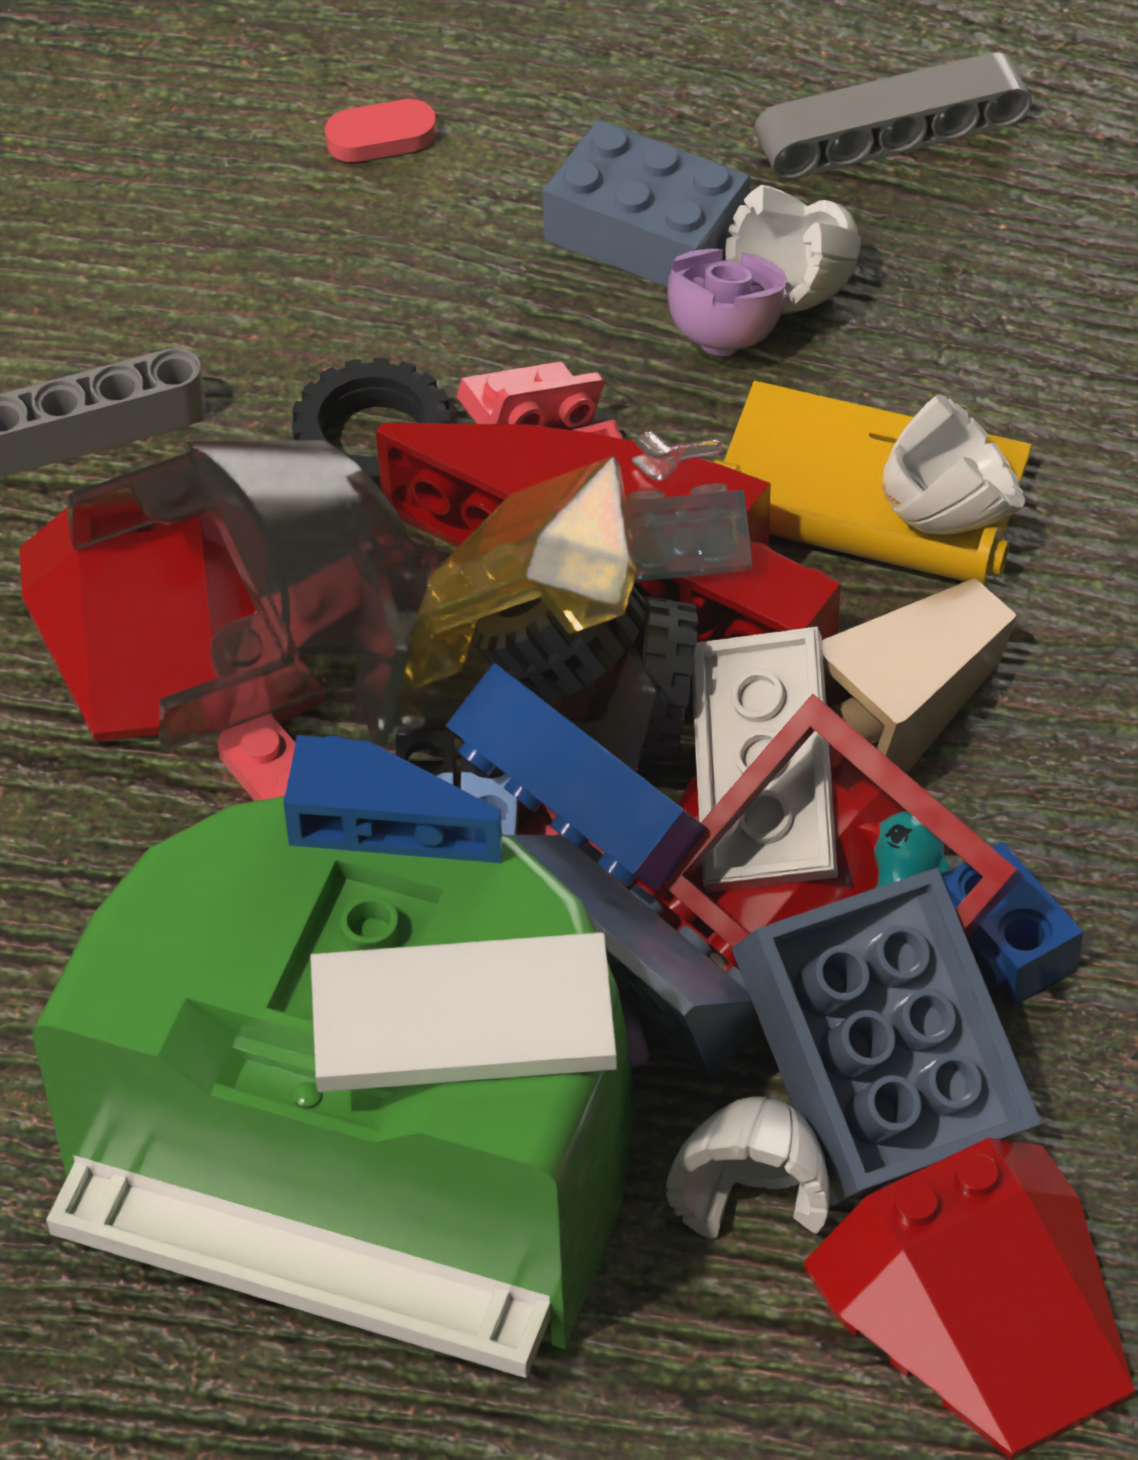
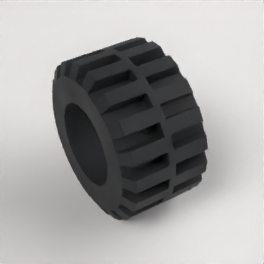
M574 537L538 551L507 573L494 586L477 609L473 617L474 622L470 626L469 635L472 637L471 642L490 666L494 663L545 702L552 703L570 694H574L591 684L607 672L625 654L626 650L640 633L639 629L644 624L647 615L644 611L647 606L645 600L598 540L594 541L592 537H582L579 539Z

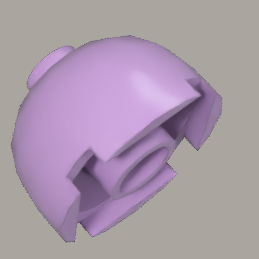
M723 249L695 250L677 256L673 261L671 274L668 279V305L676 327L692 342L701 345L705 352L716 356L733 355L736 353V350L746 349L766 339L779 321L785 304L786 274L781 268L769 260L742 252L741 263L722 260Z

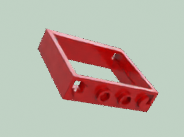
M812 693L702 820L701 823L707 828L663 884L668 891L661 900L690 925L697 917L702 919L717 933L710 942L711 945L738 967L732 948L748 936L750 932L688 877L814 731L983 876L955 909L967 940L1022 878L1023 874Z

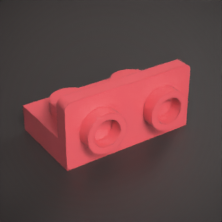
M560 361L464 377L461 379L456 397L477 424H528L568 429L591 425L605 381L598 372L573 376L563 362Z

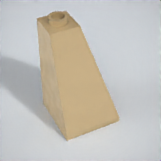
M973 578L822 640L826 705L907 774L1000 663L1017 615L982 583Z

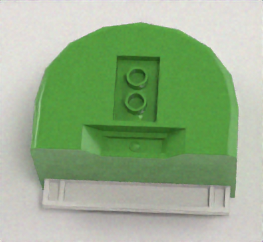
M285 796L230 805L146 850L92 914L32 1033L67 1178L46 1219L50 1235L524 1378L528 1376L550 1318L552 1345L566 1349L623 1204L636 1120L626 1027L619 991L608 962L616 1048L615 1070L318 1092L315 1072L311 954L596 933L584 903L518 840L502 834V863L289 846L283 805Z

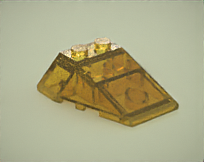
M614 456L510 494L432 573L416 619L401 682L407 690L461 672L478 619L541 597L568 634L625 614L637 568L634 557L628 551L627 541L632 538L631 530L622 514V509L627 505L621 467Z

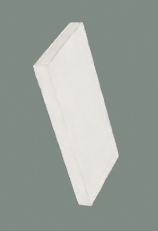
M818 627L697 642L693 655L695 663L692 676L699 822H702L812 693L826 704L822 636ZM816 731L813 732L703 859L702 879L707 893L838 877L829 743Z
M604 932L311 954L315 1072L318 1092L616 1069V1048Z

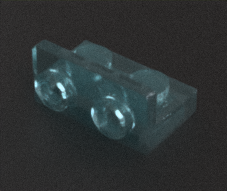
M706 484L692 488L690 495L665 497L664 492L661 490H642L627 495V501L616 502L614 521L615 529L618 530L622 572L630 582L751 571L753 562L744 490L728 491L727 485Z

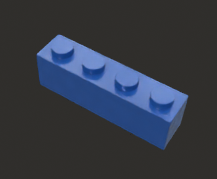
M495 663L446 724L450 730L465 741L458 750L462 756L487 775H490L496 766L511 777L504 786L506 791L534 812L542 803L557 814L550 826L580 849H583L590 840L605 853L597 863L628 887L638 878L658 891L707 828Z

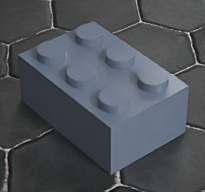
M598 119L542 190L544 240L668 287V279L671 274L673 261L677 256L695 250L723 249L722 260H724L726 257V240L732 237L728 232L729 227L732 224H736L733 217L740 205H746L744 199L750 194V175Z

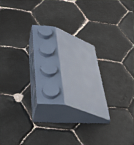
M507 835L518 840L584 903L596 933L604 932L607 962L619 991L620 1002L627 1000L628 1003L631 1002L637 1016L709 1079L713 1080L762 1027L740 970L732 966L727 973L708 958L713 951L695 931L686 925H683L676 931L660 917L664 913V909L650 893L637 884L628 890L612 874L600 866L597 862L603 854L591 844H587L581 850L563 835Z
M938 867L757 928L732 948L793 1107L806 1119L823 1151L829 1177L832 1206L888 1186L983 1139L995 1138L1004 1140L1042 1124Z

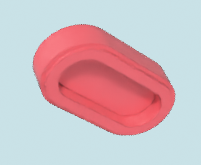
M402 99L343 110L331 116L325 125L326 146L329 153L333 157L345 162H360L419 151L429 146L434 141L437 133L434 110L427 103L416 99Z

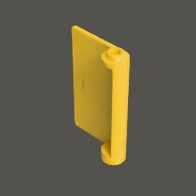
M753 381L725 460H714L713 462L771 483L769 535L964 582L976 578L984 586H987L991 575L1001 577L1003 574L1010 542L1003 540L1010 516L977 530L954 535H934L923 533L904 522L886 500L882 487L885 464L894 444L914 417ZM989 435L987 442L995 443L1011 465L1009 469L1015 472L1021 485L1032 451V444Z

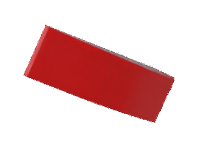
M382 423L376 430L383 512L494 566L515 568L531 555L555 543L557 544L574 537L577 539L592 537L594 541L598 540L643 599L646 596L696 605L695 613L698 616L695 630L697 631V642L818 627L822 640L838 634L841 583L829 578L824 572L815 568H807L776 553L769 547L770 482L712 461L655 445L559 428L528 424Z

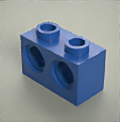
M1002 841L992 848L1020 871L1023 876L967 941L985 984L992 989L997 987L1008 1001L1015 1006L1078 970L1083 931ZM967 862L942 875L954 909L983 878ZM1015 948H1025L1029 951H1022Z

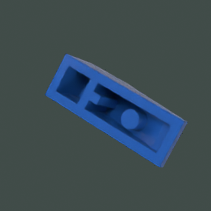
M297 735L283 802L289 846L502 863L501 809L369 741L351 740L341 736L314 737Z

